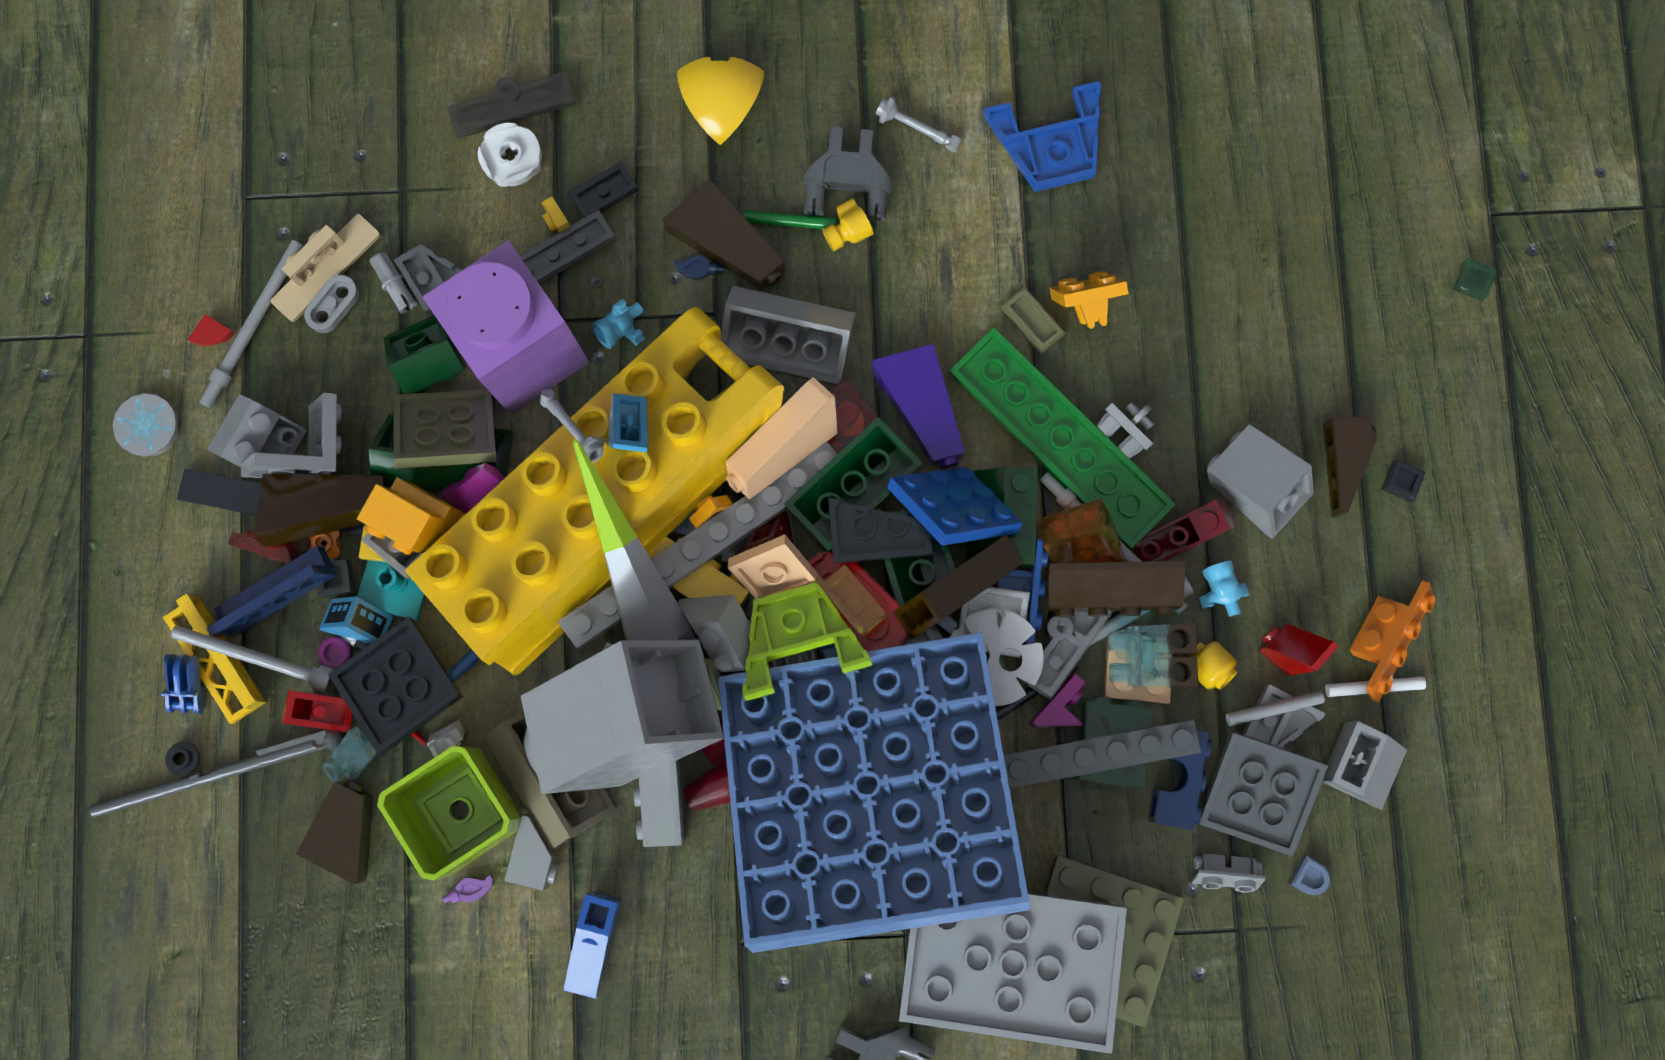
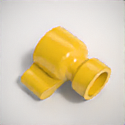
M853 198L836 206L840 223L837 226L830 225L822 229L823 235L833 252L842 248L846 241L855 244L874 234L866 214L861 207H858Z

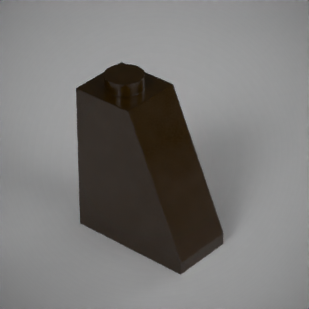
M348 778L347 782H334L296 855L352 884L364 882L367 877L373 795L364 791L366 789L365 785Z

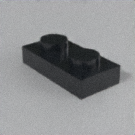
M622 161L568 192L582 217L585 218L597 210L600 213L606 211L636 193L639 189Z

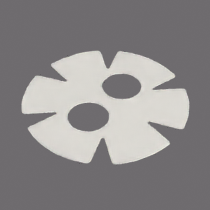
M996 609L981 610L966 617L963 621L970 633L982 632L984 645L987 646L990 652L987 663L995 706L1011 704L1023 698L1026 693L1016 678L1018 677L1031 685H1036L1043 667L1042 644L1021 645L1035 633V629L1028 621L1011 611L1006 613L1000 628H998ZM955 629L951 637H957L966 634ZM1008 648L1018 650L1022 656V664L1019 669L1011 672L1004 670L999 663L1000 654Z

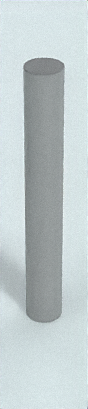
M1320 690L1226 714V721L1229 726H1234L1322 704L1325 702V698Z

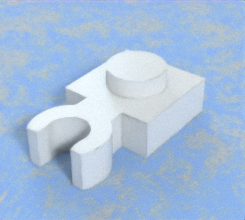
M457 720L431 733L426 744L434 758L453 745L460 746L465 729L460 720Z

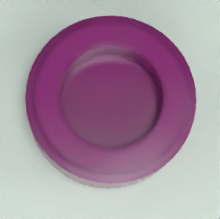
M329 637L318 648L320 663L333 669L338 668L353 657L352 645L340 637Z

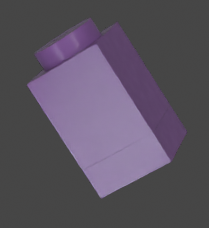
M509 240L422 296L478 380L511 415L541 396L542 390L551 389L590 363L569 327Z

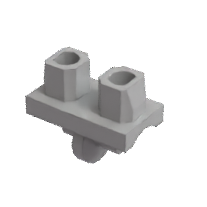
M1131 402L1125 408L1134 417L1130 421L1111 403L1105 409L1107 413L1102 417L1097 427L1109 438L1122 426L1130 435L1118 448L1129 459L1138 454L1143 448L1147 450L1153 443L1135 425L1139 422L1148 431L1154 423L1145 415L1152 408L1147 404L1140 411Z

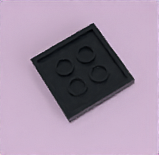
M411 617L404 619L328 674L379 755H384L463 698V695L426 637Z

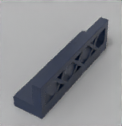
M320 546L314 547L214 608L219 620L207 627L209 635L214 637H235L337 576L325 548Z

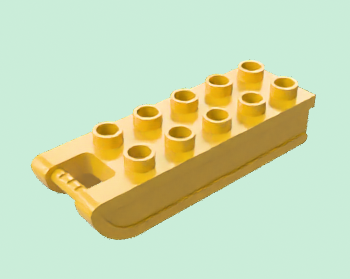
M693 307L680 316L571 417L586 438L594 436L605 439L603 446L604 454L593 465L647 554L696 509V505L701 500L710 496L726 481L728 476L726 461L781 408L784 387L761 365L750 368L721 341L720 327L699 307ZM705 355L710 357L735 381L715 401L705 400L685 381L695 364ZM613 393L647 397V452L614 449L606 445ZM564 425L553 433L405 570L483 662L489 666L496 662L514 676L524 671L564 633L558 623L559 620L612 585L579 463L576 459L573 440H576V438Z

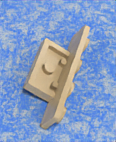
M360 214L355 215L337 234L328 225L316 230L309 237L308 243L299 252L291 254L286 260V265L281 270L291 280L270 302L291 322H295L305 312L306 307L328 280L334 276L342 275L380 238L381 234Z

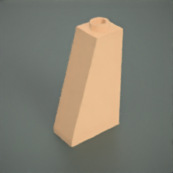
M814 377L808 380L726 461L728 473L726 480L730 487L736 493L741 491L750 500L838 434L835 396Z

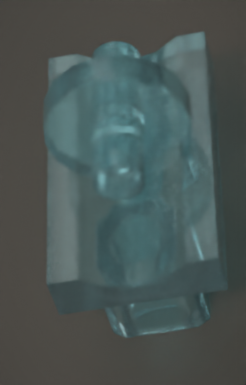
M356 726L348 731L341 743L333 751L332 759L327 761L322 768L333 782L338 781L344 776L354 780L359 777L367 764L378 754L365 733L360 734V730Z

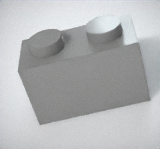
M734 595L680 599L678 605L706 654L715 661L719 672L746 671V657L749 655L750 623Z

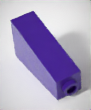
M931 344L872 360L871 369L873 375L931 466L940 464L941 469L959 464L958 459L963 458L965 451L934 345Z

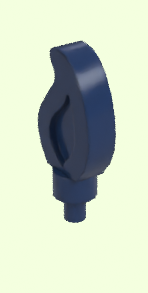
M701 255L692 256L684 262H680L677 259L674 261V266L681 275L694 280L704 279L709 274L716 275L717 272L724 273L725 270L724 266H717V262H709L707 258Z

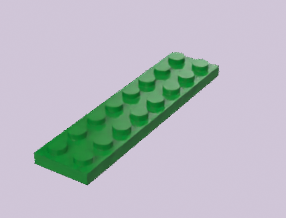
M994 327L949 370V374L1066 489L1069 488L1077 496L1076 499L1129 550L1176 505Z

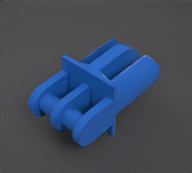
M166 654L164 656L166 690L161 693V696H165L166 711L173 713L175 710H180L181 713H188L189 710H194L196 714H201L205 705L204 687L206 685L201 683L199 655H192L190 657L185 654L178 656Z

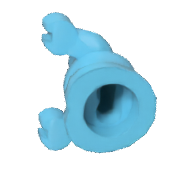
M621 299L613 305L612 311L604 318L596 320L591 324L594 335L603 346L611 349L623 336L631 340L635 346L645 340V337L642 336L643 332L640 329L635 330L633 326V320L644 312L639 303L636 302L629 307L626 306L627 302Z
M1224 561L1202 570V574L1208 581L1211 589L1206 595L1199 597L1202 609L1213 607L1214 603L1225 605L1229 617L1241 614L1238 600L1243 596H1248L1249 591L1246 583H1238L1232 561Z

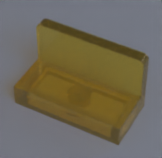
M845 564L827 580L824 581L820 576L815 579L817 584L862 637L888 616Z

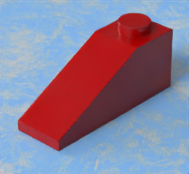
M1286 624L1278 628L1275 625L1271 627L1261 640L1265 643L1258 650L1286 676L1317 671L1338 648V645L1334 641Z

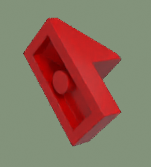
M288 690L282 723L349 733L353 714L343 698Z

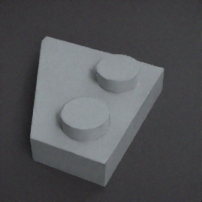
M1267 684L1256 706L1292 698L1293 696ZM1310 706L1247 722L1242 734L1283 748L1288 742L1294 741L1302 735L1303 731L1313 723L1323 719L1325 713Z

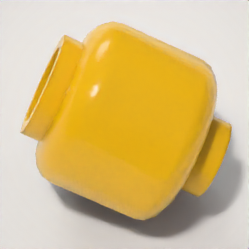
M1213 641L1207 645L1200 642L1197 644V653L1188 655L1189 657H1197L1198 681L1206 689L1217 687L1221 690L1237 674L1235 670L1236 659L1218 642Z

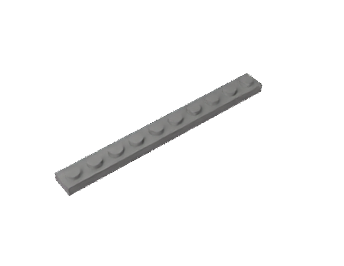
M828 442L824 443L750 500L744 496L729 508L723 510L653 557L651 560L667 587L670 589L787 509L784 503L837 455ZM612 585L558 621L577 651L621 622Z

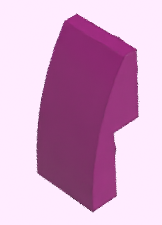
M484 463L469 469L463 480L446 486L440 498L463 511L462 514H467L505 477L501 475V472L496 467Z

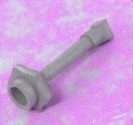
M891 96L889 100L883 97L875 114L880 117L879 123L895 118L935 139L934 141L942 145L945 144L949 151L957 152L962 141L960 137L956 135L948 136V133L942 130H937L897 111L898 107L895 97Z
M551 389L542 390L540 404L546 407L553 416H556L576 440L580 442L592 463L598 461L604 454L603 446L605 439L594 436L586 438L564 411L561 403L554 399V391Z

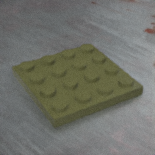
M1056 855L1044 894L1047 891L1060 893L1062 897L1106 903L1107 900L1120 901L1127 908L1116 1018L1146 1028L1184 898Z

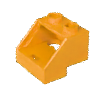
M397 477L391 488L378 484L375 485L357 520L367 525L365 531L380 539H384L385 536L394 541L392 547L410 555L412 551L424 553L458 522L463 511L412 482Z

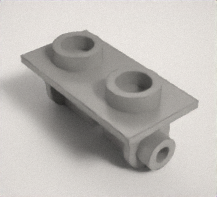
M1201 853L1200 856L1194 857V869H1199V871L1192 879V884H1201L1206 889L1233 887L1238 892L1248 893L1257 890L1266 880V876L1261 875L1262 862H1257L1255 858L1231 856L1229 868L1225 867V855Z

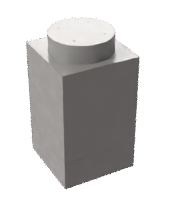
M699 640L619 641L521 696L527 724L524 738L525 752L531 767L538 776L541 794L619 787L724 739Z

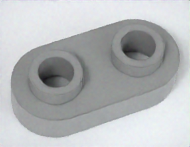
M337 275L329 279L305 309L304 318L308 326L319 333H328L334 330L358 301L359 288L357 284L345 275ZM348 290V295L340 298L341 291ZM323 314H328V319L325 322H320V317Z

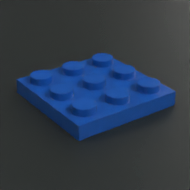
M959 467L951 470H935L927 473L891 477L887 487L942 546L1018 534L1023 524L1012 513V510L1005 506L993 494V491L986 487L975 476L974 472L968 468Z

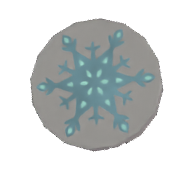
M143 393L132 396L123 402L115 413L113 421L115 439L123 449L136 456L160 455L171 448L178 438L180 430L178 428V412L170 402L158 395Z

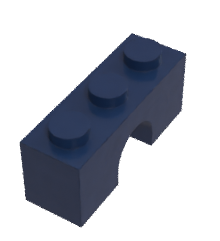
M1196 730L1201 753L1170 759L1180 768V783L1171 791L1153 789L1148 822L1193 831L1194 825L1199 824L1202 807L1198 805L1199 793L1204 791L1207 781V774L1203 772L1204 761L1209 759L1212 749V741L1208 739L1209 732Z

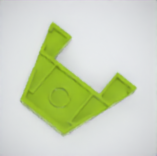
M818 582L754 599L749 633V655L746 657L745 665L746 679L742 690L746 701L775 693L768 665L769 661L835 643L843 674L872 666L869 654L858 642L856 636L841 618L839 612Z

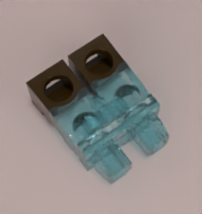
M1196 623L1129 626L1125 630L1108 634L1109 651H1126V663H1111L1109 665L1110 681L1127 683V687H1198L1197 657H1162V655H1192L1197 653Z

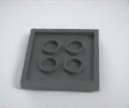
M1231 730L1202 805L1199 824L1293 857L1328 765L1323 761Z

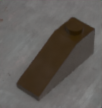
M1371 416L1332 418L1323 424L1331 517H1339L1348 513L1374 449L1377 432L1375 426L1372 425Z

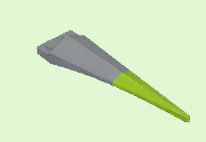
M574 439V450L604 552L625 640H696L692 627L584 448L579 441Z

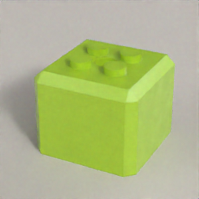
M451 746L381 792L377 803L378 808L421 878L432 881L454 874L516 833L522 817V813L482 749L472 746ZM460 800L466 802L469 806V814L463 820H459L453 815V806Z

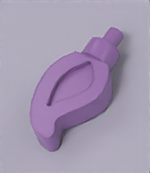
M489 875L485 880L474 877L464 878L454 889L448 891V895L442 897L443 903L448 901L452 903L457 901L473 902L483 897L493 886V876Z

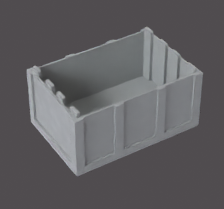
M1047 891L1046 894L1028 892L1031 908L1028 911L911 928L899 1021L1112 1054L1127 908L1120 901L1107 900L1106 903L1062 897L1060 893Z

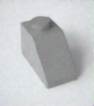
M529 814L522 815L504 881L543 891L549 888V884H555L559 865L555 864L557 854L554 849L550 851Z

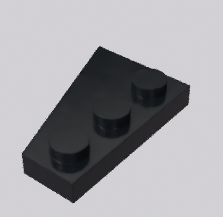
M828 497L834 564L932 556L931 534L916 518L871 509L859 504H850Z

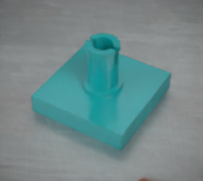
M372 560L367 561L356 596L388 614L403 618L411 617L418 622L427 598L411 578L407 579L398 574L387 562Z

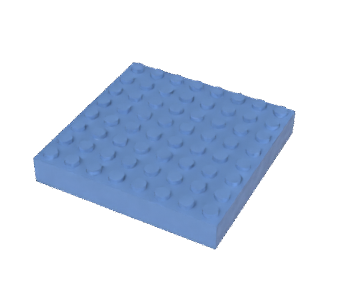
M982 632L868 651L872 666L844 674L838 657L769 668L775 693L748 701L745 700L742 693L746 672L718 677L744 946L752 953L1031 910Z

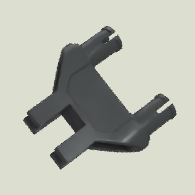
M831 127L829 150L809 167L802 178V184L807 189L804 214L812 216L813 205L816 204L815 216L821 217L824 215L825 190L827 189L868 193L866 214L868 220L874 222L875 209H877V222L885 221L887 195L892 192L893 184L884 168L872 154L873 130L861 129L859 152L842 151L843 128Z
M841 1025L836 1035V1043L858 1053L855 1060H895L900 1055L911 1060H929L930 1057L933 1058L936 1048L908 1036L907 1028L902 1026L888 1028L864 1036ZM830 1056L826 1058V1060H837Z

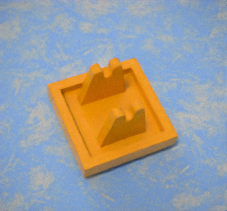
M1107 271L1091 273L1088 275L1089 279L1077 281V278L1062 279L1058 281V286L1049 287L1051 300L1064 307L1074 306L1080 323L1087 324V327L1090 329L1095 327L1094 321L1097 322L1098 320L1100 325H1107L1108 298L1128 294L1127 281L1117 278L1114 274L1108 275Z

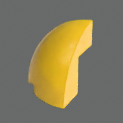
M704 57L680 68L677 71V78L681 94L688 109L705 132L721 145L737 129L754 104L763 82L764 71L758 66L736 57H730L728 61H711L710 57Z

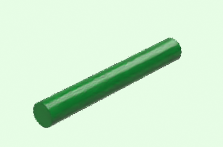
M744 210L743 212L744 218L749 223L824 229L830 225L836 226L837 218L749 210Z

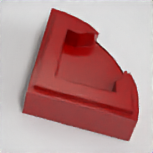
M205 314L187 340L195 345L207 347L225 343L235 333Z

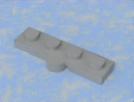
M1108 611V616L1089 617L1088 612H1075L1074 617H1053L1049 620L1047 634L1051 641L1043 651L1041 675L1036 685H1031L1026 681L1024 683L1049 700H1052L1114 611Z

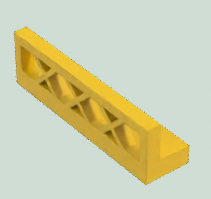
M188 593L176 600L179 607L163 617L172 631L174 626H179L176 619L184 614L193 628L192 631L208 636L210 635L207 627L215 623L201 598ZM214 637L227 641L226 637ZM177 640L186 655L190 657L197 655L195 645ZM208 649L206 650L210 654L209 659L199 657L201 679L230 724H235L266 703V700L240 659ZM202 662L208 663L207 668L204 666ZM215 664L227 681L226 686L214 682L212 674ZM219 688L225 689L224 695L221 693ZM232 691L243 706L236 713L233 712L229 705Z

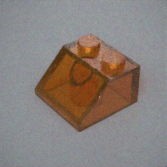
M1102 498L1040 518L1043 546L1053 564L1127 562L1113 519Z

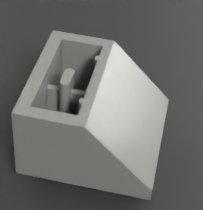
M239 394L207 450L241 467V464L254 452L293 455L307 429L254 400Z
M1359 721L1345 722L1328 760V768L1322 782L1382 810L1407 750L1389 735Z

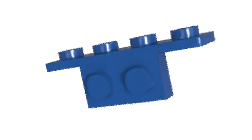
M1041 538L1036 539L1035 565L1031 568V572L1013 570L997 582V588L1030 592L1027 621L1037 631H1040L1042 624V611H1037L1038 598L1043 599L1045 593V579H1040L1041 567L1047 566L1049 549L1043 547L1044 539ZM1035 633L1024 641L1023 645L1034 644Z

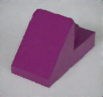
M1077 674L1071 675L1060 687L1053 699L1048 700L1029 724L1032 727L1082 726L1083 724L1064 706L1068 704L1072 707L1084 693L1080 688L1086 682Z

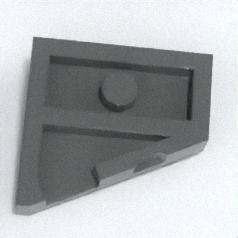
M422 244L394 259L427 315L432 313L422 296L462 271L453 263L439 257Z

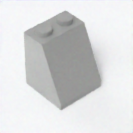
M1250 424L1242 432H1237L1231 438L1226 450L1221 455H1215L1208 464L1207 473L1210 484L1271 539L1277 535L1314 494L1312 465Z

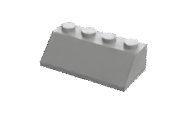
M733 286L725 303L721 341L748 365H761L766 369L806 378L814 377L816 380L840 385L856 313Z
M678 759L640 777L639 786L634 787L635 807L641 806L642 817L641 820H636L637 840H643V847L678 846L685 842L680 763Z

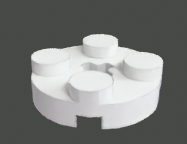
M502 123L492 127L484 135V141L481 144V148L479 146L478 160L485 174L495 181L497 185L501 187L521 185L529 181L541 170V147L537 138L529 129L519 127L515 123ZM511 148L513 152L518 151V155L515 156L514 160L502 159L506 155V149Z

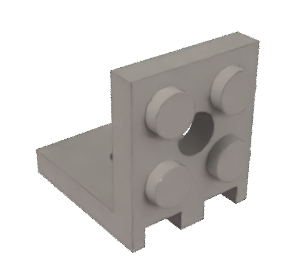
M323 393L308 406V456L254 452L241 464V477L262 478V474L330 475V471L335 472L336 455H339L341 450V437L336 435V423L340 422L342 413L341 405L337 404V394Z

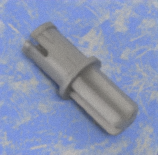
M385 252L375 254L370 259V263L383 283L382 289L388 291L399 313L408 312L406 309L407 305L410 310L415 308L418 303L405 285L404 276L399 275Z

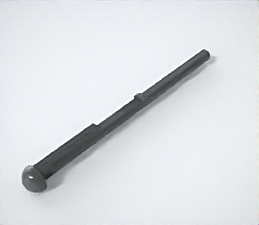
M324 729L256 750L257 756L224 765L212 772L202 774V770H199L187 777L90 805V814L92 817H98L322 749L330 748L332 752H336L342 747L344 737L340 731Z

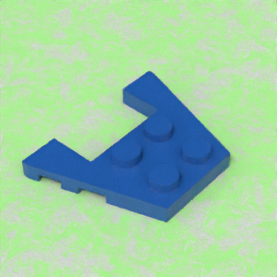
M1100 81L1073 87L1071 93L1078 118L1022 132L1018 130L1011 102L984 108V119L1034 192L1095 177L1098 149V119L1100 113Z

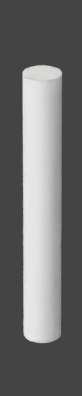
M1421 676L1393 679L1389 692L1425 689V678ZM1369 681L1326 684L1325 692L1327 697L1368 694L1366 686Z

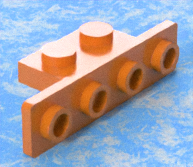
M1421 581L1409 606L1378 596L1350 648L1353 656L1378 664L1366 686V690L1374 702L1379 703L1383 694L1389 693L1397 667H1402L1405 663L1407 648L1411 640L1417 639L1420 634L1421 621L1425 613H1430L1434 607L1436 597L1428 581Z

